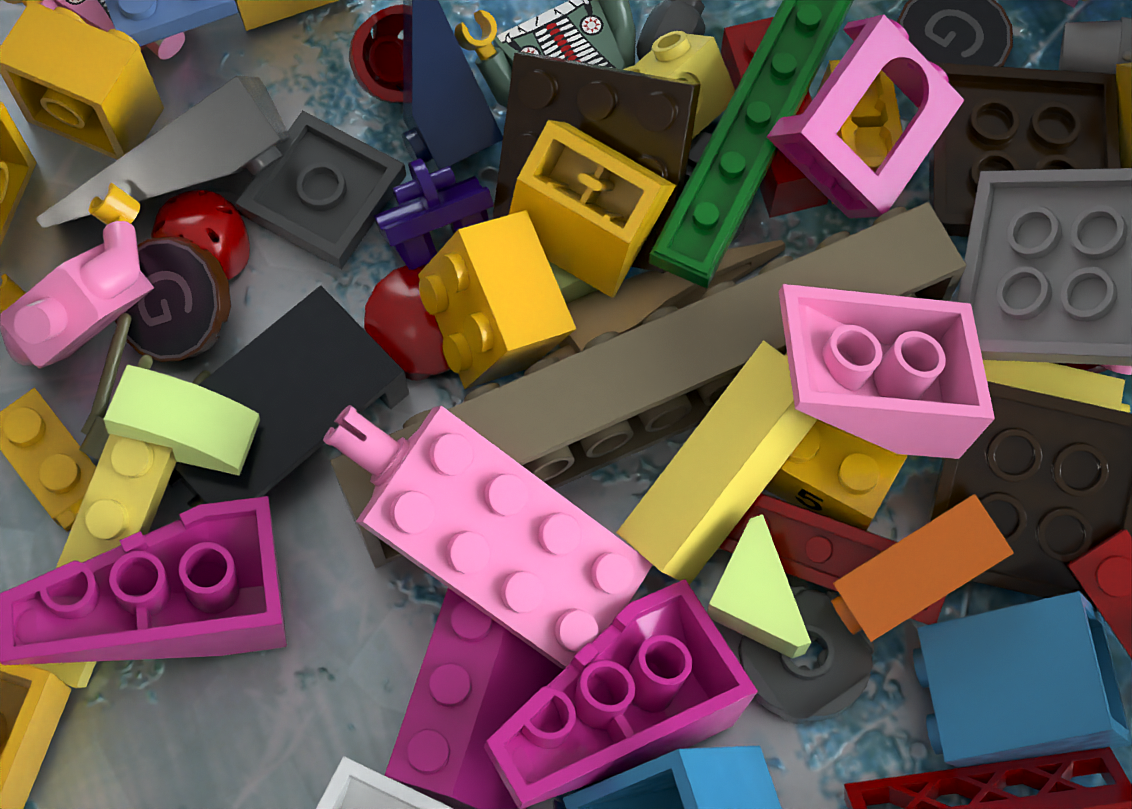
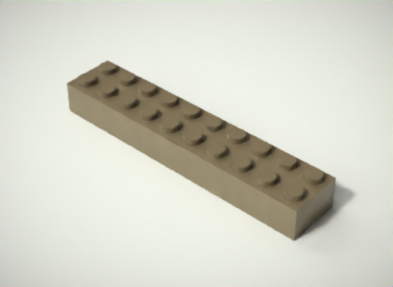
M929 202L908 211L905 207H896L879 216L871 227L852 235L848 231H841L829 236L811 253L797 259H793L792 256L777 258L765 265L758 275L739 284H736L734 281L719 283L707 290L699 301L679 310L676 306L661 308L650 314L643 321L642 326L621 335L616 331L603 333L589 341L584 346L583 351L563 360H559L558 357L543 359L530 366L525 371L523 377L503 386H500L498 383L480 386L471 391L464 398L463 403L447 410L548 486L556 489L698 426L763 340L785 355L787 349L778 293L783 284L950 301L967 265ZM432 409L412 416L403 424V429L391 433L389 436L396 441L402 437L408 440L419 429ZM341 452L340 456L331 459L330 462L345 502L376 569L403 557V555L356 522L371 500L375 485L370 482L371 473Z

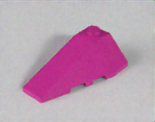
M268 496L198 505L180 513V519L145 535H142L141 531L119 540L121 545L82 563L74 560L0 593V663L2 665L212 657L287 647L280 578Z
M684 579L630 602L591 644L588 642L573 657L571 663L546 687H542L485 742L484 749L518 809H522L623 773L674 750L689 748L733 727L758 691L690 585Z

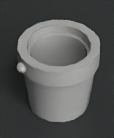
M1121 17L1120 20L1065 22L1058 70L1116 74V64L1132 63V18Z

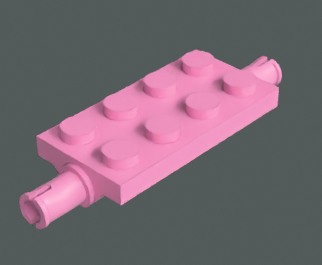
M351 405L347 406L334 421L339 426L336 429L330 427L324 436L323 441L326 444L332 445L372 474L370 482L375 485L371 500L356 520L358 524L563 670L571 663L573 657L588 642L591 644L629 604L653 566L640 553L443 406L433 407L419 429L408 440L403 437L397 441L356 412L357 410Z

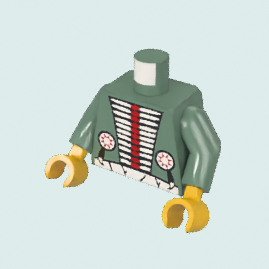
M569 0L497 36V24L494 17L489 12L478 10L474 13V18L482 29L480 40H476L470 35L468 28L463 22L456 25L454 32L462 48L476 51L478 58L475 64L497 103L506 108L514 53L528 52L622 70L635 65L636 29L629 0Z

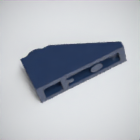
M403 0V120L408 131L402 133V138L412 160L421 158L429 173L451 166L502 141L503 135L439 1Z

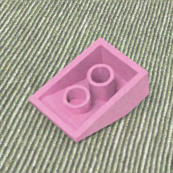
M783 284L778 291L796 410L896 454L959 459L995 419L971 303Z

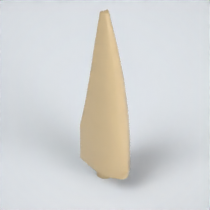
M782 240L727 249L707 289L670 272L647 271L623 280L613 298L597 290L569 302L566 305L576 330L559 343L560 349L541 358L540 361L550 357H558L559 360H563L583 351L584 346L589 341L603 333L616 331L621 335L642 326L643 321L650 314L661 308L676 306L679 310L695 303L713 286L725 281L736 282L785 250V243Z

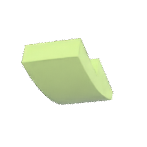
M128 364L104 417V423L109 434L171 447L177 462L239 476L260 422L259 413L223 395L169 375Z

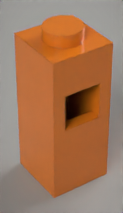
M973 494L835 581L833 584L840 595L832 599L831 602L839 617L853 635L863 630L870 642L1014 554V552L976 494Z

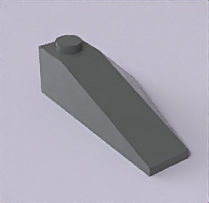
M235 76L37 216L36 220L42 228L92 215L88 212L91 201L96 196L104 200L111 182L139 202L240 173L245 169H248L251 175L255 176L283 157L278 146L291 137L260 78Z

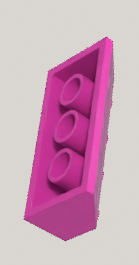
M448 588L384 776L453 809H518L485 751L484 745L509 718L542 687H546L563 669Z

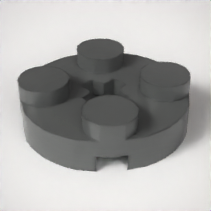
M806 586L790 587L811 644L816 641L823 649L817 657L820 667L815 670H810L806 665L797 667L793 664L790 657L744 635L738 647L740 664L758 691L754 696L755 699L770 712L780 715L785 721L793 724H804L808 721H824L846 711L857 701L867 687L873 667L872 654L874 653L873 641L870 642L863 630L853 635L845 626L831 602L839 594L827 591L825 594L818 590H805Z

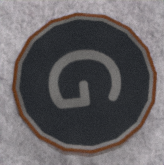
M908 0L897 20V23L907 31L909 41L932 63L1004 67L1013 47L1012 24L1004 8L995 0Z
M181 236L146 239L137 245L140 270L153 285L154 289L124 312L131 316V324L126 342L139 354L150 355L152 359L159 362L193 359L211 349L220 336H217V334L221 330L222 322H227L231 309L229 281L218 259L207 249L202 250L197 244L192 243V240Z

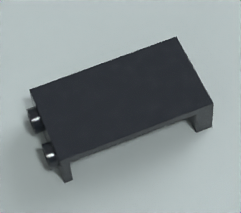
M320 285L198 385L259 413L260 422L240 476L176 462L168 485L172 487L178 481H181L194 495L187 502L190 509L201 504L262 497L325 444L323 441L324 436L330 427L336 429L339 426L334 421L347 406L351 405L360 414L380 398L391 410L408 396L409 390L405 372Z

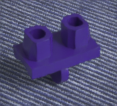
M421 158L408 162L412 180L392 188L399 206L374 215V219L381 235L390 247L394 246L409 269L413 270L428 264L437 254L430 231L450 224L454 234L458 229L489 221L486 209L495 205L487 187L482 188L475 176L456 183L450 166L429 173Z

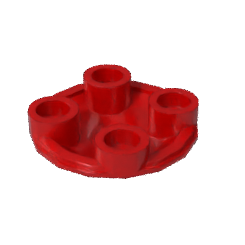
M406 265L394 269L375 285L365 305V331L404 370L405 377L412 381H421L427 379L430 375H437L451 370L443 353L444 337L435 315L430 314L425 309L419 293L420 279L418 274L426 265L413 270L409 269Z

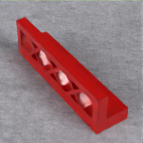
M1105 747L844 784V800L847 809H867L866 806L891 803L903 809H1132V784L1111 748ZM1101 773L1107 785L1087 788L1070 780L1072 777ZM1024 784L1039 790L1037 795L1018 797L1003 791L1006 786ZM955 793L972 800L967 805L953 807L936 801L941 795Z

